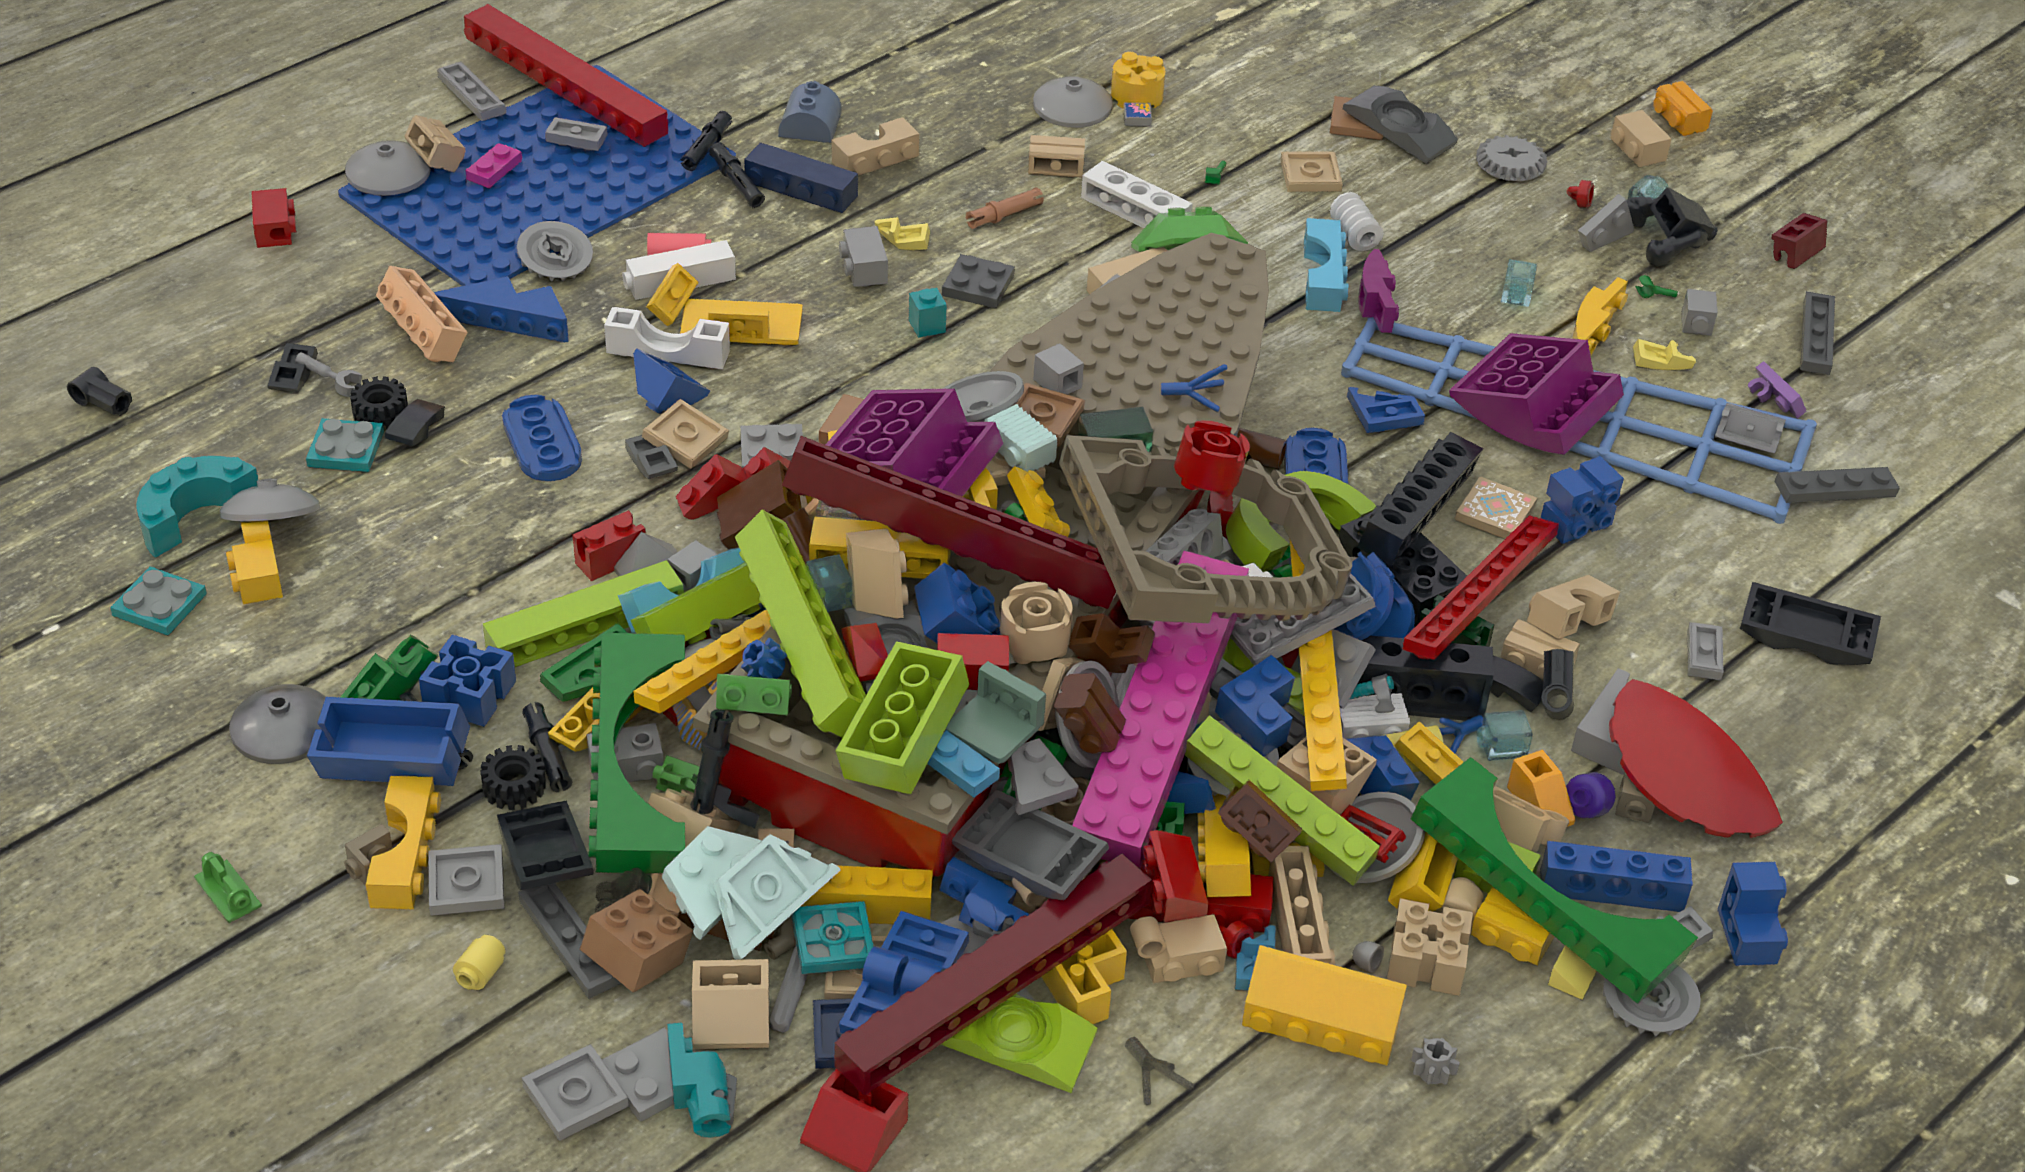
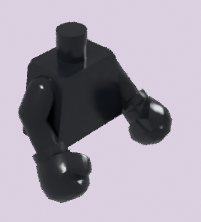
M1666 187L1658 198L1652 199L1650 196L1627 199L1634 227H1643L1648 217L1655 216L1667 237L1661 241L1653 239L1647 245L1646 259L1651 265L1663 266L1674 256L1679 255L1681 250L1689 247L1699 248L1706 240H1713L1717 234V227L1712 224L1702 206L1669 187Z

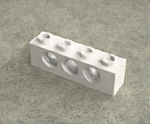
M1104 161L1098 163L1082 177V199L1142 228H1145L1158 213H1168V208H1185V212H1192V203Z

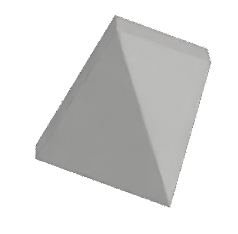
M641 532L614 566V572L619 577L660 563L676 554L677 550L672 544Z

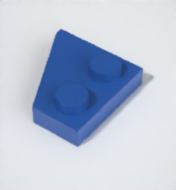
M1356 387L1348 388L1347 398L1367 433L1424 424L1425 414L1414 396L1392 395L1382 391H1376L1375 396L1358 394V388Z

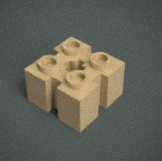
M1400 899L1393 932L1387 980L1406 984L1410 987H1416L1417 981L1431 983V991L1459 996L1466 970L1473 912L1443 907V912L1437 913L1428 911L1429 904Z

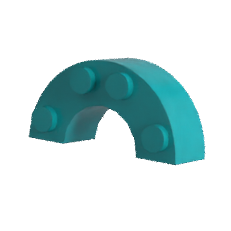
M183 457L176 463L152 474L139 492L136 503L142 535L148 551L156 558L182 543L178 523L190 511L205 506H223L225 502L238 492L257 486L259 479L256 467L242 461L238 457Z

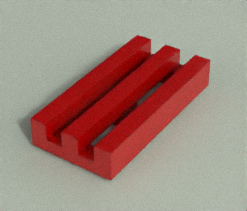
M1350 804L1340 815L1347 821L1351 817L1389 836L1385 839L1363 826L1348 821L1380 846L1376 860L1384 864L1389 859L1388 852L1394 853L1398 848L1396 843L1398 841L1403 842L1406 839L1403 830Z

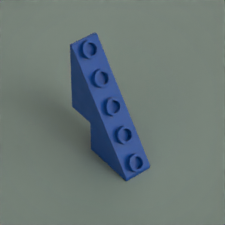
M507 276L434 292L460 323L564 343L569 342L567 318L551 286L516 293Z

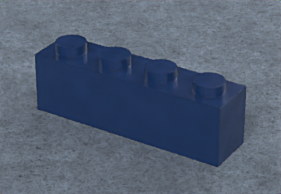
M761 142L744 159V171L756 186L843 213L858 197V173Z

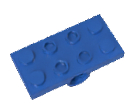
M901 911L882 946H874L870 950L863 968V981L839 1023L840 1033L844 1034L849 1030L853 1031L867 1022L875 1012L885 1010L897 1002L904 993L914 991L926 983L933 974L943 972L955 964L969 943V932Z

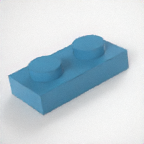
M947 730L943 733L927 763L973 798L997 781L1000 774V768Z

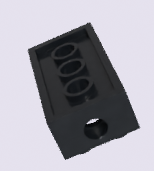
M1372 512L1341 525L1339 539L1348 557L1358 558L1359 552L1366 558L1370 555L1358 549L1357 546L1362 537L1358 535V530L1366 517L1370 518ZM1422 533L1415 538L1392 566L1385 563L1394 574L1396 582L1413 604L1415 613L1414 628L1419 624L1421 612L1425 608L1432 610L1434 599L1438 595L1445 598L1467 577L1458 566Z
M1370 635L1361 640L1371 644L1376 650L1358 684L1367 683L1373 677L1384 674L1391 676L1394 684L1391 694L1402 693L1403 702L1409 716L1446 718L1466 721L1478 715L1485 718L1494 677L1493 647L1450 643L1433 660L1422 659L1415 656L1414 653L1402 650L1404 638Z

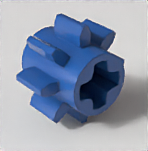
M770 637L766 640L765 644L757 639L745 648L742 656L744 663L741 665V668L748 673L747 676L777 679L785 669L784 658L787 656V653L781 650L780 645Z

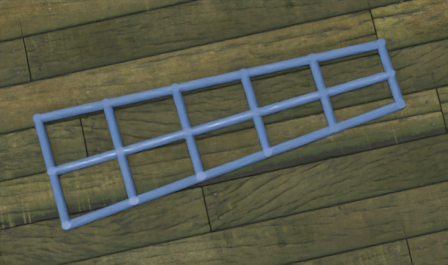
M1374 317L1367 318V322L1359 337L1355 340L1350 354L1342 364L1341 375L1343 377H1353L1403 395L1414 396L1415 399L1424 401L1428 406L1436 405L1477 419L1453 398L1439 393L1448 377L1461 380L1469 372L1453 367L1460 351L1486 356L1496 346L1467 340L1460 335L1450 336L1394 322L1392 334L1449 347L1443 361L1439 363L1369 343L1373 333L1379 330ZM1365 353L1435 373L1436 375L1429 389L1426 390L1357 367L1356 365L1362 354ZM1621 377L1624 396L1617 402L1614 412L1608 411L1599 420L1609 423L1599 447L1578 441L1569 450L1590 458L1601 456L1611 465L1682 488L1686 493H1697L1771 518L1775 523L1782 524L1785 522L1791 504L1785 502L1782 494H1780L1777 506L1774 507L1698 480L1709 452L1776 472L1802 471L1817 423L1811 419L1805 421L1734 404L1786 419L1784 428L1801 432L1791 463L1713 441L1726 403H1730L1725 399H1713L1638 381L1635 377ZM1637 392L1712 410L1702 437L1625 416L1634 393ZM1620 427L1696 448L1697 450L1687 477L1610 452Z

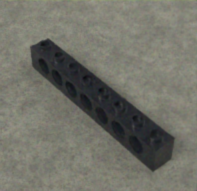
M1450 432L1444 440L1438 439L1433 449H1429L1426 452L1423 460H1419L1416 463L1413 471H1408L1402 483H1397L1392 494L1388 493L1381 506L1377 505L1370 518L1366 517L1358 530V535L1362 537L1357 548L1368 554L1374 552L1383 562L1392 566L1470 477L1484 448L1453 432Z

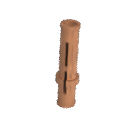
M1035 187L1032 190L999 202L990 201L986 203L985 207L968 211L966 219L973 217L974 220L968 221L967 224L971 229H975L989 222H1000L1003 217L1043 204L1044 197L1034 198L1042 195L1041 190Z

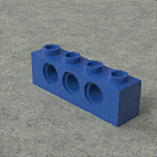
M1547 841L1540 868V879L1570 899L1681 912L1685 909L1693 885L1690 857Z

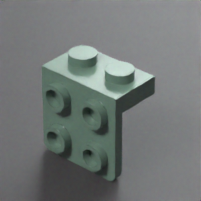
M987 661L979 668L978 695L950 720L945 731L947 730L988 759L996 763H1003L1044 725L1046 693L1010 674L1007 670L1001 669Z

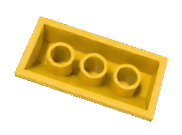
M1260 945L1245 1001L1242 1026L1253 1028L1259 1032H1267L1289 1038L1295 1042H1303L1325 1048L1331 1052H1339L1361 1058L1367 1062L1388 1066L1407 985Z

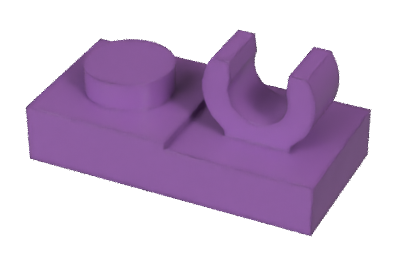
M1764 361L1755 367L1760 378L1751 380L1748 387L1752 394L1758 389L1763 388L1757 394L1761 402L1767 401L1773 393L1776 396L1774 399L1776 404L1784 413L1790 411L1798 419L1807 412L1801 396Z

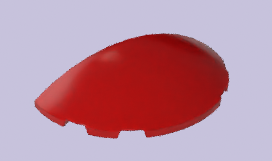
M1632 679L1622 688L1612 704L1615 706L1614 716L1609 721L1611 742H1616L1619 745L1623 755L1620 760L1623 770L1648 800L1675 820L1684 822L1689 819L1703 825L1705 833L1714 836L1729 838L1734 833H1748L1749 837L1753 838L1772 832L1780 827L1783 821L1765 782L1752 762L1722 728L1687 701L1652 684Z

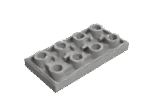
M1350 573L1342 596L1338 599H1333L1330 605L1325 606L1320 614L1313 615L1309 613L1308 617L1303 620H1297L1294 615H1291L1288 621H1278L1275 615H1272L1269 620H1259L1256 614H1252L1250 619H1239L1237 617L1230 638L1255 666L1270 655L1277 659L1376 606L1374 598Z

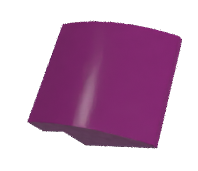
M1510 333L1449 390L1450 396L1460 406L1491 429L1526 446L1565 455L1624 396L1620 374L1593 371L1588 340Z
M955 388L872 390L826 445L963 497L1002 447L1003 441L996 422H967Z

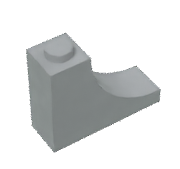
M1618 668L1577 727L1571 751L1624 775V770L1620 765L1623 755L1619 745L1616 742H1611L1609 733V721L1614 716L1615 706L1612 704L1618 693L1628 683L1630 673Z

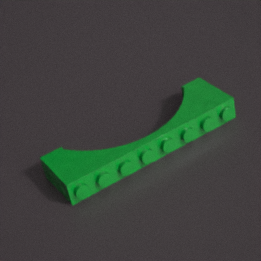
M602 633L601 647H594V667H601V672H594L593 693H600V699L593 698L592 719H599V725H592V746H599V752H591V773H598V779H591L590 801H597V807H590L589 829H597V835L589 836V858H596V873H663L664 869L685 849V822H675L645 802L625 779L614 751L618 735L625 722L641 706L635 703L633 691L646 684L650 679L667 671L674 664L685 659V635Z
M1472 757L1468 758L1420 797L1410 818L1414 823L1637 1004L1686 959L1698 937L1671 915H1667L1664 919H1640L1608 914L1573 901L1543 882L1517 856L1500 827L1493 799V788L1498 778Z

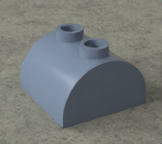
M809 81L797 86L789 97L778 129V137L832 143L842 113L841 102L836 93L829 87L816 81Z

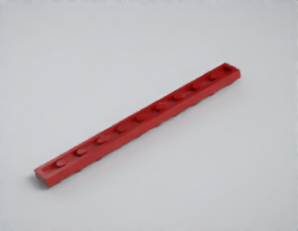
M1529 515L1404 637L1402 650L1414 653L1415 656L1422 659L1434 660L1557 535L1559 523Z

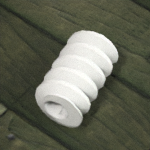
M1347 192L1341 194L1331 205V218L1341 221V232H1346V240L1353 249L1367 251L1374 248L1383 238V229L1357 193Z

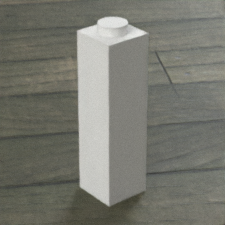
M724 240L626 260L627 272L622 274L626 290L630 289L635 300L652 297L672 265L679 263L699 282L695 288L736 280L735 256L728 242Z

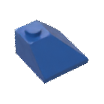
M635 349L633 356L637 392L647 400L646 406L651 410L662 414L663 410L669 409L679 399L689 405H693L707 397L710 393L709 389L672 363L640 349Z

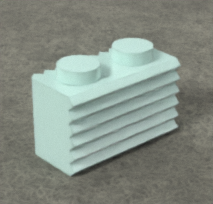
M1018 404L985 419L984 422H996L1003 441V445L998 452L1004 456L1009 466H1016L1028 472V470L1034 471L1040 467L1043 468L1045 464L1049 465L1050 462L1053 463L1055 461L1056 435H1053L1051 431L1049 432L1047 428H1044L1043 424L1040 425L1039 421L1036 422L1035 418H1032L1030 414L1028 415L1026 411H1023L1022 407L1019 408Z

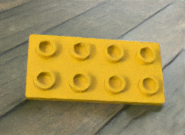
M688 299L684 307L680 334L692 330L697 325L699 319L729 323L730 342L798 345L803 305L794 303Z

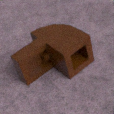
M1105 613L1078 616L1068 647L1081 660L1095 661L1101 664L1107 672L1126 673L1129 664L1146 663L1156 633L1148 625L1120 629Z

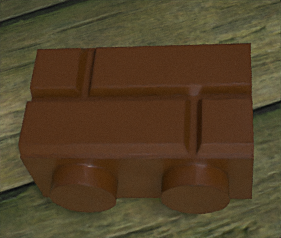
M1094 673L1069 674L1065 676L1060 688L1061 693H1058L1053 706L1063 718L1064 726L1070 729L1083 751L1091 754L1112 752L1117 747L1120 738L1118 734L1122 733L1126 722L1125 717Z

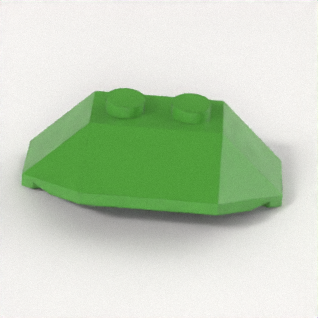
M1195 207V212H1185V208H1168V213H1158L1131 242V248L1138 252H1143L1153 248L1165 247L1168 251L1209 233L1224 235L1229 239L1248 244V242L1222 215L1212 211V207Z

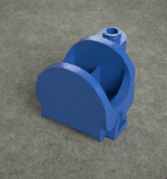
M1359 552V557L1352 562L1351 574L1374 598L1376 607L1333 630L1358 640H1363L1370 635L1394 638L1406 637L1414 628L1415 613L1413 604L1394 579V574L1374 552L1367 556V558Z

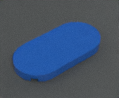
M542 395L522 396L509 404V408L504 410L502 414L503 427L521 470L527 476L540 481H557L574 474L582 463L581 447L562 405L554 399L552 401L545 400V396Z
M1304 428L1298 430L1296 435H1290L1287 438L1284 456L1285 475L1297 471H1310L1331 476L1348 484L1346 446L1340 438L1337 440L1333 437V433L1321 428Z

